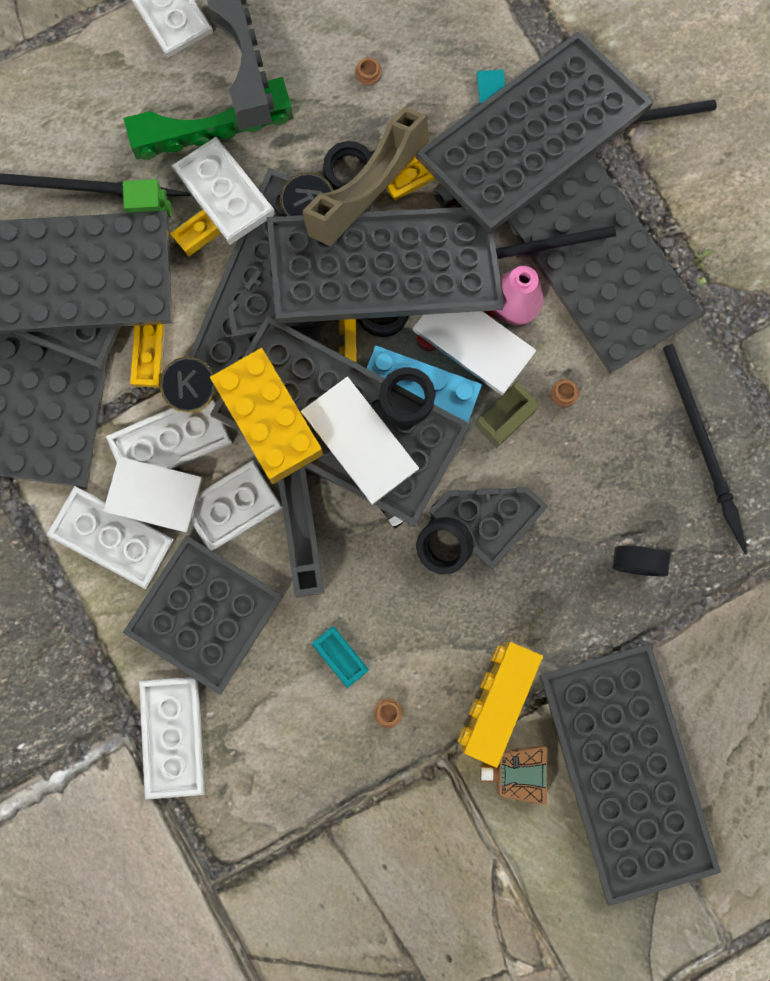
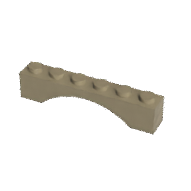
M403 107L388 122L375 152L358 175L343 187L328 193H319L302 211L309 237L330 247L413 160L416 152L429 143L427 115Z

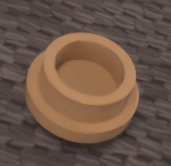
M370 57L359 61L355 68L357 80L363 85L376 84L382 76V68L379 62Z
M561 379L552 386L551 398L558 406L569 407L577 401L579 389L573 381Z
M383 699L374 708V718L382 727L392 728L399 724L402 719V707L394 699Z

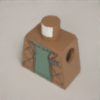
M534 745L505 750L498 768L489 764L480 765V782L497 783V794L501 797L547 805V747L544 745Z

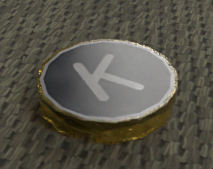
M312 172L299 173L291 177L284 184L280 194L281 209L285 216L303 215L302 211L319 193H328L334 190L330 182L321 175Z
M185 356L175 359L166 366L161 375L160 390L162 397L170 407L179 412L195 413L202 411L216 396L217 389L210 378L215 373L207 363L196 357Z

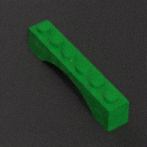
M284 78L268 80L269 88L264 89L265 94L271 92L275 110L270 111L272 123L239 130L234 107L220 114L196 120L173 119L151 111L123 118L130 146L136 160L152 159L157 154L164 152L175 153L182 150L183 147L191 145L202 146L216 136L217 138L229 139L237 133L245 131L256 132L264 126L287 123L288 120L293 119V113Z

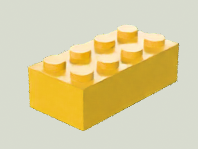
M262 348L210 377L272 484L323 456L319 443Z
M503 642L502 645L496 646L491 661L495 662L491 672L486 671L480 684V688L484 689L480 700L474 699L469 710V715L472 716L468 727H462L457 740L460 744L459 749L464 754L498 768L542 661V655L513 642Z

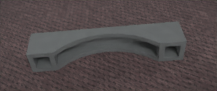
M207 0L213 25L227 33L242 53L240 69L229 89L239 130L272 123L270 111L275 110L271 92L265 94L264 89L269 88L265 71H259V67H263L260 50H254L253 46H258L254 28L248 29V26L252 25L249 9H243L242 5H247L246 0Z
M302 467L278 481L296 598L325 594L306 468Z

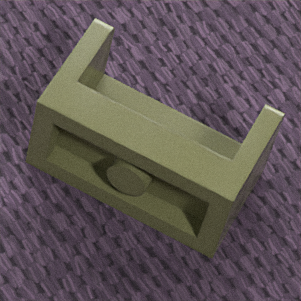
M516 381L502 398L486 413L475 420L474 425L497 448L537 411L540 404Z

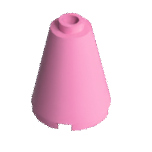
M519 266L500 276L504 307L503 310L493 311L497 320L511 324V326H521L530 323L537 317L543 306V292L537 273L531 267Z

